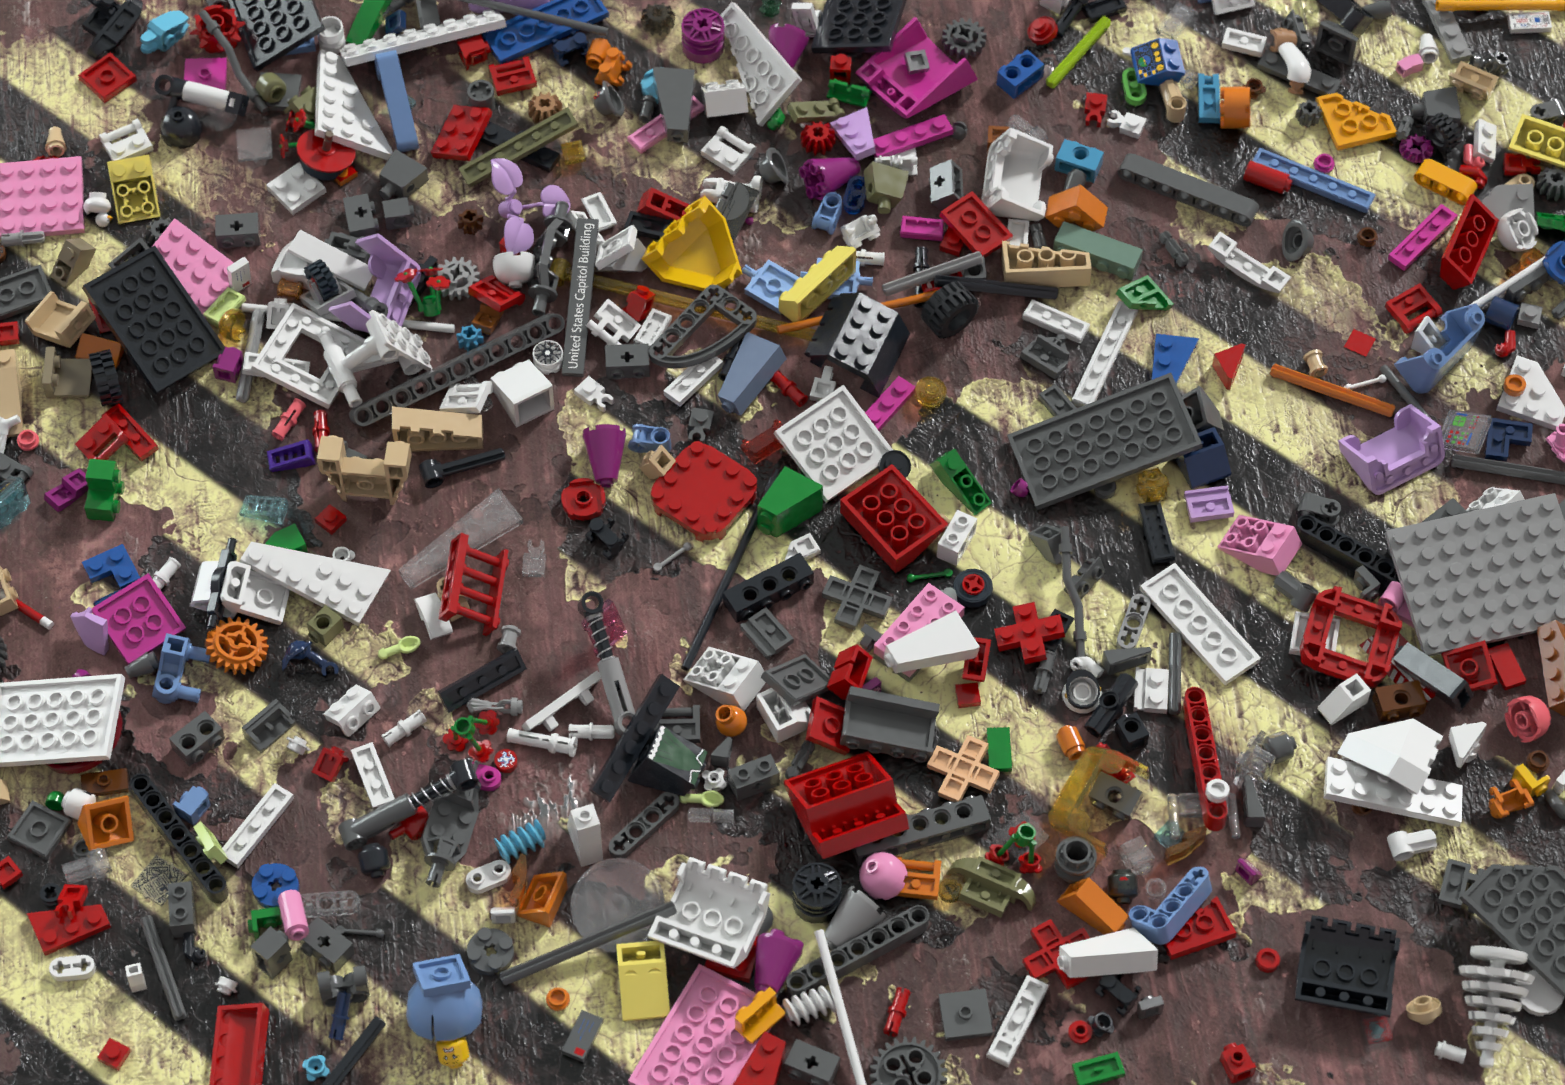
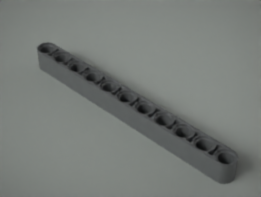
M545 314L361 403L359 406L351 409L349 413L350 420L359 426L372 424L392 414V407H407L563 330L565 321L559 314ZM552 317L557 322L553 329L549 326V320ZM532 327H536L538 331L535 338L530 336ZM514 336H517L519 340L516 347L511 345V339ZM495 345H498L500 353L497 356L492 354V348ZM476 354L481 358V362L477 366L473 364V357ZM457 363L462 367L459 375H456L453 370ZM437 373H441L443 377L440 384H436L434 381ZM421 382L423 384V391L418 394L415 391V385ZM401 391L404 394V400L398 403L396 401V394ZM379 401H383L385 409L379 413L376 405ZM360 410H363L366 415L362 422L357 420V413Z

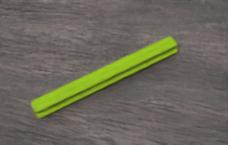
M1103 16L1048 76L1046 79L1047 86L1053 89L1109 28L1111 25L1109 18Z

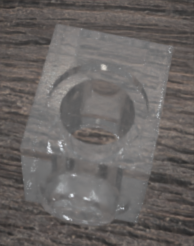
M1141 835L1120 846L1119 856L1126 868L1131 870V873L1136 876L1139 874L1143 876L1152 870L1155 857Z

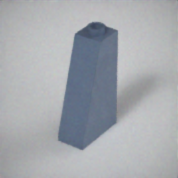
M747 332L718 394V398L722 403L721 406L726 412H733L740 416L744 413L787 359L780 345Z

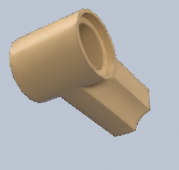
M1173 79L1166 80L1163 84H1160V92L1167 110L1166 117L1170 122L1179 123L1185 117L1186 99L1182 97L1177 82L1173 81Z

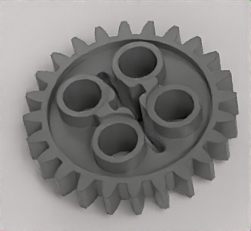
M904 1036L903 1043H899L895 1038L894 1046L886 1042V1051L878 1049L879 1057L873 1056V1063L875 1065H870V1072H872L870 1074V1081L874 1082L872 1085H911L908 1074L912 1076L913 1085H923L918 1082V1080L923 1078L930 1081L926 1085L947 1084V1078L944 1076L947 1075L948 1070L943 1068L945 1066V1059L939 1060L941 1052L933 1053V1044L926 1048L925 1040L917 1044L916 1037H913L912 1042H908L906 1036ZM901 1056L904 1057L908 1074H905V1066L900 1059ZM916 1057L919 1058L921 1062L915 1064L912 1063L910 1059ZM896 1065L899 1069L890 1071L887 1067Z

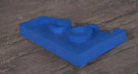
M1156 334L1152 379L1172 373L1177 385L1186 364H1188L1198 344L1199 338Z

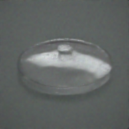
M612 858L591 866L579 878L571 897V914L576 928L584 938L665 904V896L660 882L647 867L634 860ZM653 924L596 948L617 953L616 944L650 941L651 939L647 935Z

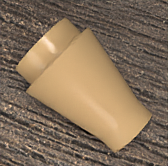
M51 127L45 150L49 155L61 157L64 154L66 144L61 129L59 127Z

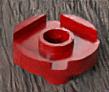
M578 478L571 481L569 486L562 491L561 501L562 507L570 519L590 520L601 516L606 504V497L603 487L594 483V480ZM581 496H585L586 499H589L586 502L578 501L581 499Z

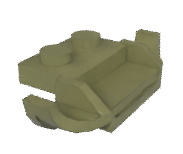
M979 856L978 859H958L952 863L946 873L949 876L952 873L964 875L963 882H965V885L959 894V900L1000 918L1010 902L1014 904L1017 899L1023 901L1027 906V910L1032 911L1036 904L1035 894L1030 885L1021 878L1022 874Z

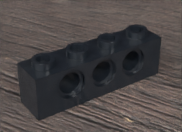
M798 553L724 591L723 604L736 623L748 620L765 607L770 609L773 604L789 599L800 590L804 591L814 584V572L802 554ZM791 578V579H793V580H792V581H786L785 579ZM767 588H772V589H774V590H772V591H767V590H765V589H767ZM747 598H753L754 600L748 601V600H746V599H747Z

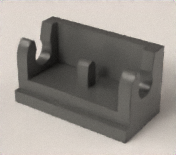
M275 699L242 727L244 738L262 753L295 725V722L291 718V713Z

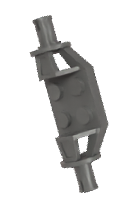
M557 201L554 215L545 217L543 224L546 230L534 243L532 254L535 255V267L533 277L527 282V285L529 287L528 295L535 300L531 313L537 317L545 315L547 303L554 302L558 295L556 287L559 276L548 268L553 258L550 256L551 250L554 247L562 248L568 239L569 232L573 228L572 221L566 218L569 204L564 201Z
M477 760L472 764L475 772L480 764ZM480 782L477 786L467 791H459L458 789L455 792L448 791L444 797L439 796L432 802L420 839L425 854L424 861L431 866L428 878L426 879L427 885L430 886L431 882H433L432 887L439 888L444 871L454 870L456 863L466 854L479 813L478 791L481 789ZM434 846L437 847V853H434Z

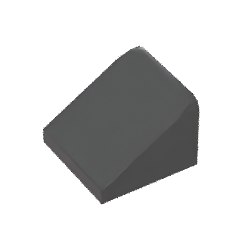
M727 737L712 752L711 765L729 767L732 753L731 737Z

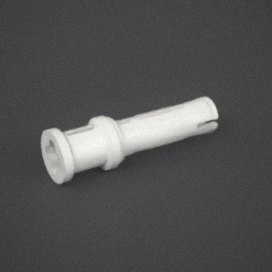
M509 728L507 733L508 743L544 748L553 754L560 752L574 757L577 750L578 739L574 736L572 738L561 737L557 733L549 736Z

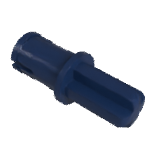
M348 992L338 993L334 1013H331L333 1020L328 1038L344 1040L346 1023L350 1019L348 1013L352 994Z

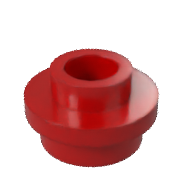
M1075 1021L1069 1027V1038L1077 1044L1087 1043L1092 1037V1028L1085 1021ZM1083 1029L1085 1033L1078 1034L1076 1030Z

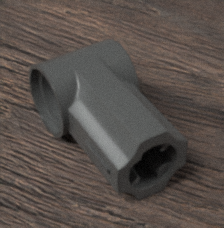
M1282 571L1273 581V587L1291 600L1290 603L1295 608L1303 612L1309 611L1319 593L1313 586L1300 582L1287 571Z

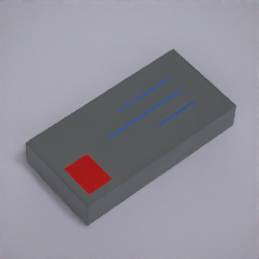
M581 1010L562 1049V1054L584 1063L604 1023V1019Z

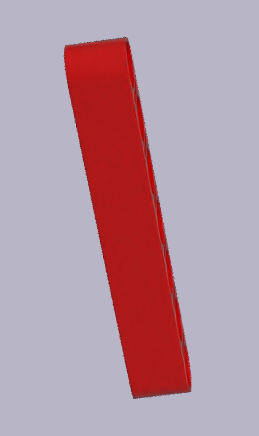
M1190 687L1185 692L1182 709L1204 824L1208 830L1217 832L1225 826L1228 809L1226 801L1214 803L1205 794L1209 781L1213 779L1222 780L1206 695L1201 688Z

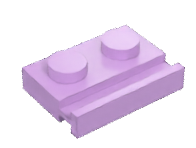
M1228 485L1185 491L1184 498L1190 523L1234 517L1235 512L1228 491Z

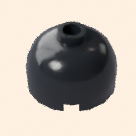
M178 106L171 108L164 114L160 122V133L163 141L168 146H178L179 149H185L196 144L203 131L198 115L187 107Z

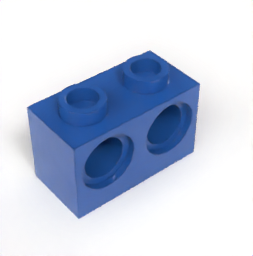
M1026 50L1022 54L1016 55L1008 65H1004L998 70L997 85L1015 99L1043 77L1045 64Z

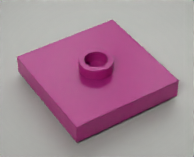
M227 58L185 59L184 80L226 90Z

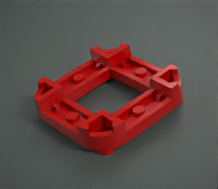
M1334 586L1333 589L1324 590L1321 593L1319 592L1311 606L1300 644L1301 662L1313 670L1345 681L1358 674L1368 687H1377L1385 679L1391 668L1390 664L1398 635L1402 629V621L1399 620L1398 615L1392 610L1393 606L1386 602L1384 606H1380L1341 592L1342 587ZM1333 615L1375 629L1366 662L1325 648Z

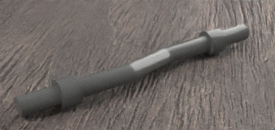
M202 10L199 16L206 24L208 32L215 36L225 50L235 77L246 90L247 96L250 97L249 100L256 104L261 113H266L269 108L261 99L256 88L251 85L243 74L231 44L220 31L221 27L215 20H212L206 10Z
M1062 526L1060 527L1061 544H1059V554L1062 557V579L1074 606L1075 631L1073 632V641L1076 642V657H1085L1087 633L1084 631L1083 604L1071 578L1070 554L1073 551L1072 544L1070 543L1069 527Z

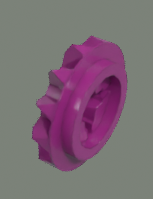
M1415 133L1413 136L1408 135L1406 140H1401L1399 151L1407 161L1422 163L1425 159H1429L1432 156L1433 147L1431 140H1426L1425 135L1420 137ZM1413 145L1417 147L1420 146V150H1418L1417 148L1413 149Z

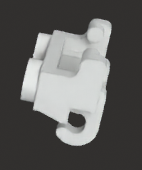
M875 214L863 215L840 227L847 246L856 249L863 245L862 240L868 238L870 241L880 236V229L876 222L878 220Z

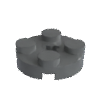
M481 928L478 933L472 936L467 945L468 960L472 968L480 974L489 976L495 975L496 972L501 970H507L514 959L512 939L499 929ZM493 947L497 953L487 956L485 950Z

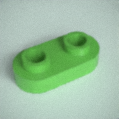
M1134 68L1126 69L1122 74L1125 99L1130 105H1142L1146 100L1147 94L1145 84L1137 82Z

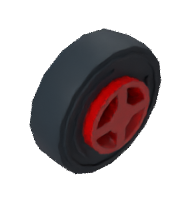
M974 568L960 572L954 580L953 589L956 591L957 601L960 604L976 608L985 605L990 600L993 593V584L988 574Z

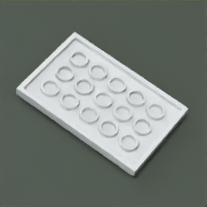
M122 674L0 683V767L110 760L125 677Z

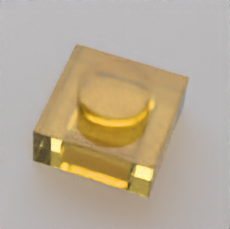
M581 140L561 144L565 165L586 162Z

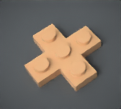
M967 735L958 754L938 745L936 746L933 755L927 763V767L946 776L938 791V796L954 803L959 802L969 786L989 794L991 793L1000 776V771L981 764L989 748L988 743Z

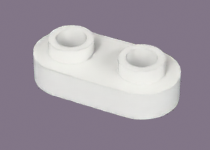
M496 860L471 870L466 876L468 890L475 894H481L506 884L511 878L510 865L506 861ZM498 868L503 869L500 873L495 872ZM480 877L481 880L476 882L474 878Z

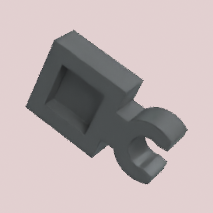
M693 407L688 425V430H691L688 436L689 444H692L695 437L700 438V442L705 444V433L710 434L714 411Z

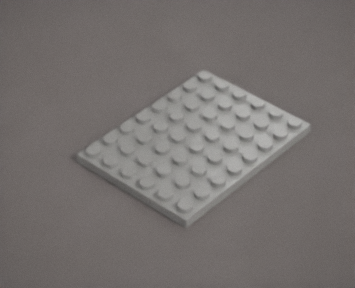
M1555 493L1385 531L1386 541L1421 650L1428 656L1439 655L1442 652L1484 640L1488 644L1536 633L1539 626L1554 620L1565 625V521Z

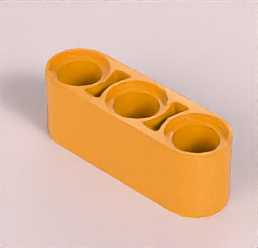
M1425 159L1413 176L1415 182L1420 186L1460 205H1466L1469 196L1474 194L1477 189V184L1473 179L1432 159Z

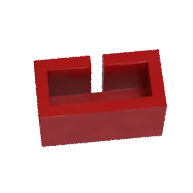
M858 644L839 652L834 665L836 670L832 671L827 688L842 700L846 699L851 686L863 687L873 657Z

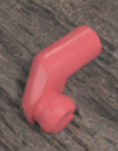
M1465 144L1463 146V162L1468 166H1476L1482 169L1485 161L1483 158L1480 160V157L1475 158L1473 156V145Z

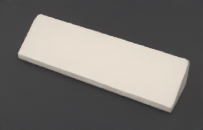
M299 230L287 251L310 264L321 259L330 268V271L334 273L335 277L362 291H365L373 277L367 264L302 230Z

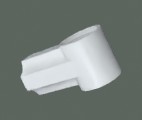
M1432 829L1408 834L1405 831H1398L1387 837L1395 861H1404L1411 858L1414 854L1436 850L1437 848L1436 836Z

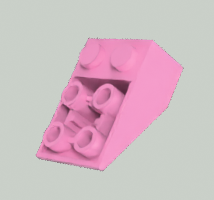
M1238 515L1218 545V549L1262 573L1277 576L1286 570L1302 546V542L1294 526Z

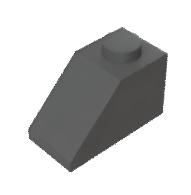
M1045 524L1028 533L1029 538L1046 561L1057 565L1062 564V557L1059 554V544H1061L1059 528Z

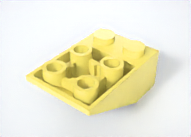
M143 155L108 161L107 165L118 224L160 217L150 156Z
M647 941L616 944L623 1021L667 1017L670 1008L664 943Z

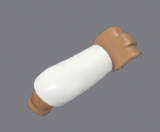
M1286 28L1271 29L1270 32L1274 36L1275 46H1270L1269 50L1279 52L1286 62L1288 68L1287 78L1290 80L1289 85H1291L1288 88V92L1302 95L1303 90L1301 88L1304 87L1305 83L1309 82L1311 68L1305 56L1296 47L1297 36L1294 31L1287 30Z

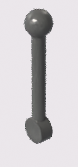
M337 926L335 929L341 935H375L377 938H382L385 934L382 929L376 931L345 929L343 926Z

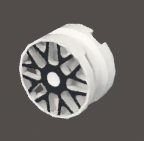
M552 340L538 343L533 349L534 366L542 374L547 375L551 372L556 373L560 371L563 364L562 347Z

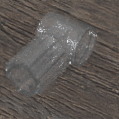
M1019 114L1011 116L1006 123L1007 127L1016 129L1041 141L1047 142L1048 140L1046 132L1041 127H1033Z
M104 848L93 849L83 858L62 864L68 884L91 877L101 879L112 873L107 852Z

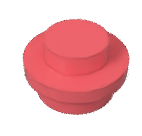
M23 430L17 438V444L20 449L31 451L38 446L39 437L32 430Z

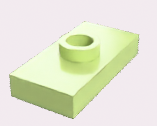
M227 287L205 311L203 316L208 323L221 329L242 306L246 298L244 295Z

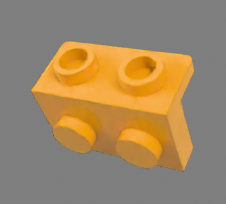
M770 987L764 992H758L750 1005L741 1007L735 1014V1029L750 1044L756 1042L764 1031L767 1032L785 1016V1011L776 1003V992Z

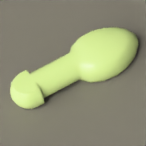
M406 636L398 644L380 649L378 657L384 660L398 653H412L420 646L421 641L418 637Z
M706 791L702 794L687 793L685 796L679 795L680 802L684 804L701 803L705 807L714 808L724 803V797L717 791Z

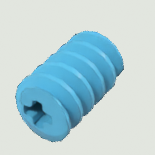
M537 819L533 822L534 827L528 822L525 824V830L522 827L517 828V834L512 830L509 831V839L504 834L500 835V842L494 838L501 857L508 864L511 863V855L516 860L519 859L520 851L527 856L528 847L533 852L536 851L535 844L537 843L541 848H544L546 836Z

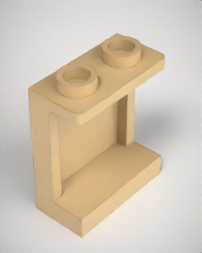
M50 291L26 318L25 323L34 336L70 348L96 316L88 303L81 301L75 306L60 301L56 294Z

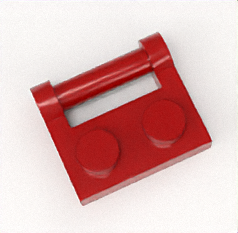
M528 56L522 57V60L496 66L494 64L488 65L489 74L497 96L537 87V81Z
M493 275L474 283L468 289V294L498 312H502L515 304L521 305L526 298L524 293L514 291L499 282Z
M1420 283L1392 298L1385 304V308L1400 324L1405 334H1409L1415 327L1420 325L1425 316L1437 318L1443 314L1440 305ZM1425 306L1429 308L1428 311L1410 321L1408 320L1407 316Z
M105 414L75 445L88 459L108 460L124 443L127 444L131 439L108 414ZM116 436H118L98 457H96Z

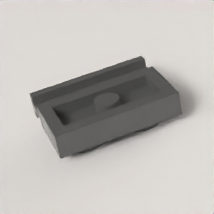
M766 607L749 618L746 623L740 624L741 631L767 660L772 655L778 654L794 643V638Z

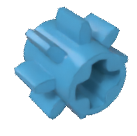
M472 324L471 326H462L461 333L456 334L459 348L464 347L467 352L484 343L481 329H476Z

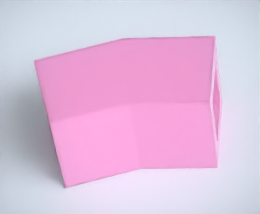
M1418 53L1406 56L1398 61L1395 70L1405 78L1412 73L1422 71L1424 63Z

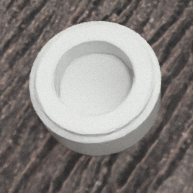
M1213 779L1208 782L1205 794L1210 801L1222 803L1227 800L1230 788L1225 781Z

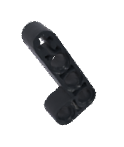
M1317 0L1341 20L1340 24L1344 28L1355 34L1363 35L1375 19L1373 15L1354 0Z

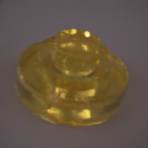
M935 377L920 379L914 390L917 402L927 408L940 406L947 394L944 383Z

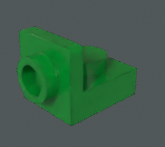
M279 907L252 910V919L248 920L249 934H254L255 941L260 937L259 928L268 929L270 926L275 928L277 925H283Z

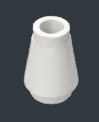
M1428 33L1420 37L1419 55L1426 64L1434 63L1439 56V50L1434 39Z

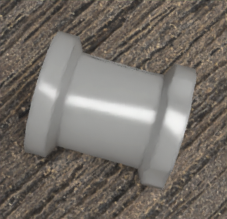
M513 625L502 626L501 642L497 644V650L505 654L514 648L517 649L516 641L517 637L521 635V630Z

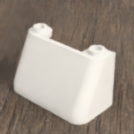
M1011 127L991 144L987 155L981 201L995 216L1036 222L1045 217L1047 208L1045 202L1039 200L1042 170L1050 166L1054 158L1052 154L1053 145Z

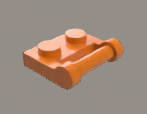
M896 856L905 865L906 869L933 871V874L907 872V876L905 875L903 881L905 883L904 888L896 896L938 900L941 861L902 859L901 856Z

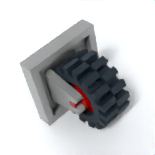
M321 259L304 267L310 291L299 297L302 304L318 316L331 313L328 311L330 307L350 302L351 299L357 297L354 289L335 277L334 273L330 271V268Z

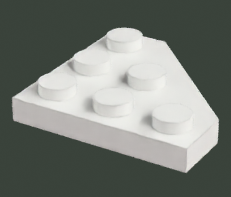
M1517 355L1510 375L1517 374L1525 379V391L1522 395L1513 397L1503 390L1496 411L1556 431V427L1562 424L1565 417L1563 403L1538 362Z

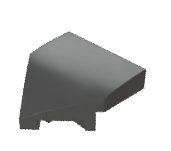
M1038 334L1037 339L1033 340L1021 352L1020 358L1056 379L1068 366L1070 354L1066 349L1064 334H1057V337H1044Z

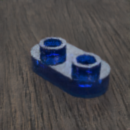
M854 176L849 179L843 198V209L849 214H858L863 210L866 201L863 176Z

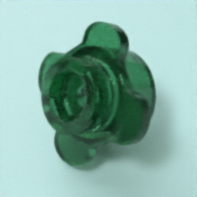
M762 0L763 5L760 7L762 14L767 17H775L780 13L779 6L782 5L781 0Z

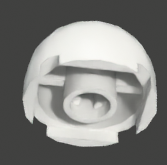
M1522 208L1505 213L1497 224V236L1500 243L1507 250L1514 252L1531 249L1537 243V240L1535 241V235L1538 234L1536 221L1529 212L1525 213L1522 211Z
M512 251L494 256V274L500 282L509 285V288H520L522 284L527 283L533 277L535 255L532 253L520 251V255H513Z

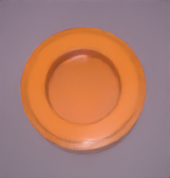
M1517 374L1507 376L1503 384L1504 391L1513 397L1522 395L1526 388L1525 379Z

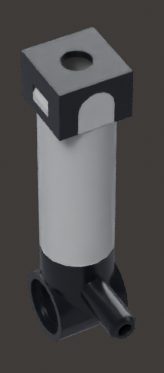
M164 74L158 76L154 82L157 93L170 97L167 111L177 107L178 100L245 117L249 96ZM170 81V88L166 91L165 84Z

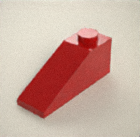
M651 187L642 194L637 212L674 221L681 219L686 214L684 210L690 204Z

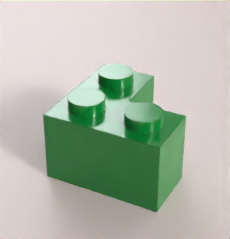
M89 459L85 476L89 488L84 507L87 518L114 522L116 513L118 514L120 511L119 497L120 494L123 495L125 488L124 481H121V470H118L116 461Z

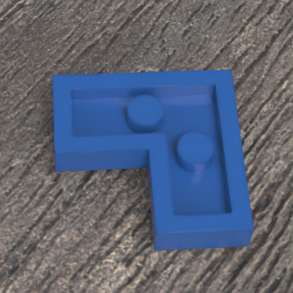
M123 544L82 562L91 583L113 575L120 590L140 579Z

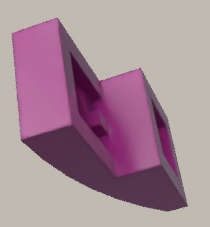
M78 468L64 476L62 484L44 493V500L57 512L62 511L89 489L85 478L86 474Z

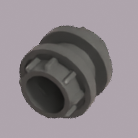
M1073 836L1064 839L1056 849L1054 861L1056 873L1061 879L1069 883L1090 878L1095 870L1096 849L1089 840L1083 837Z

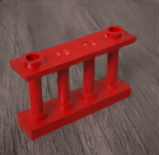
M460 533L450 544L438 619L447 622L457 614L483 623V635L488 636L500 624L498 616L505 571L509 565V559H507L509 550L504 549L497 556L486 554L470 548L468 544L469 535ZM469 556L493 565L492 576L466 567V564H464L465 557ZM465 575L489 584V595L464 587L463 583H461L462 576ZM459 595L487 604L486 615L460 606V603H458Z

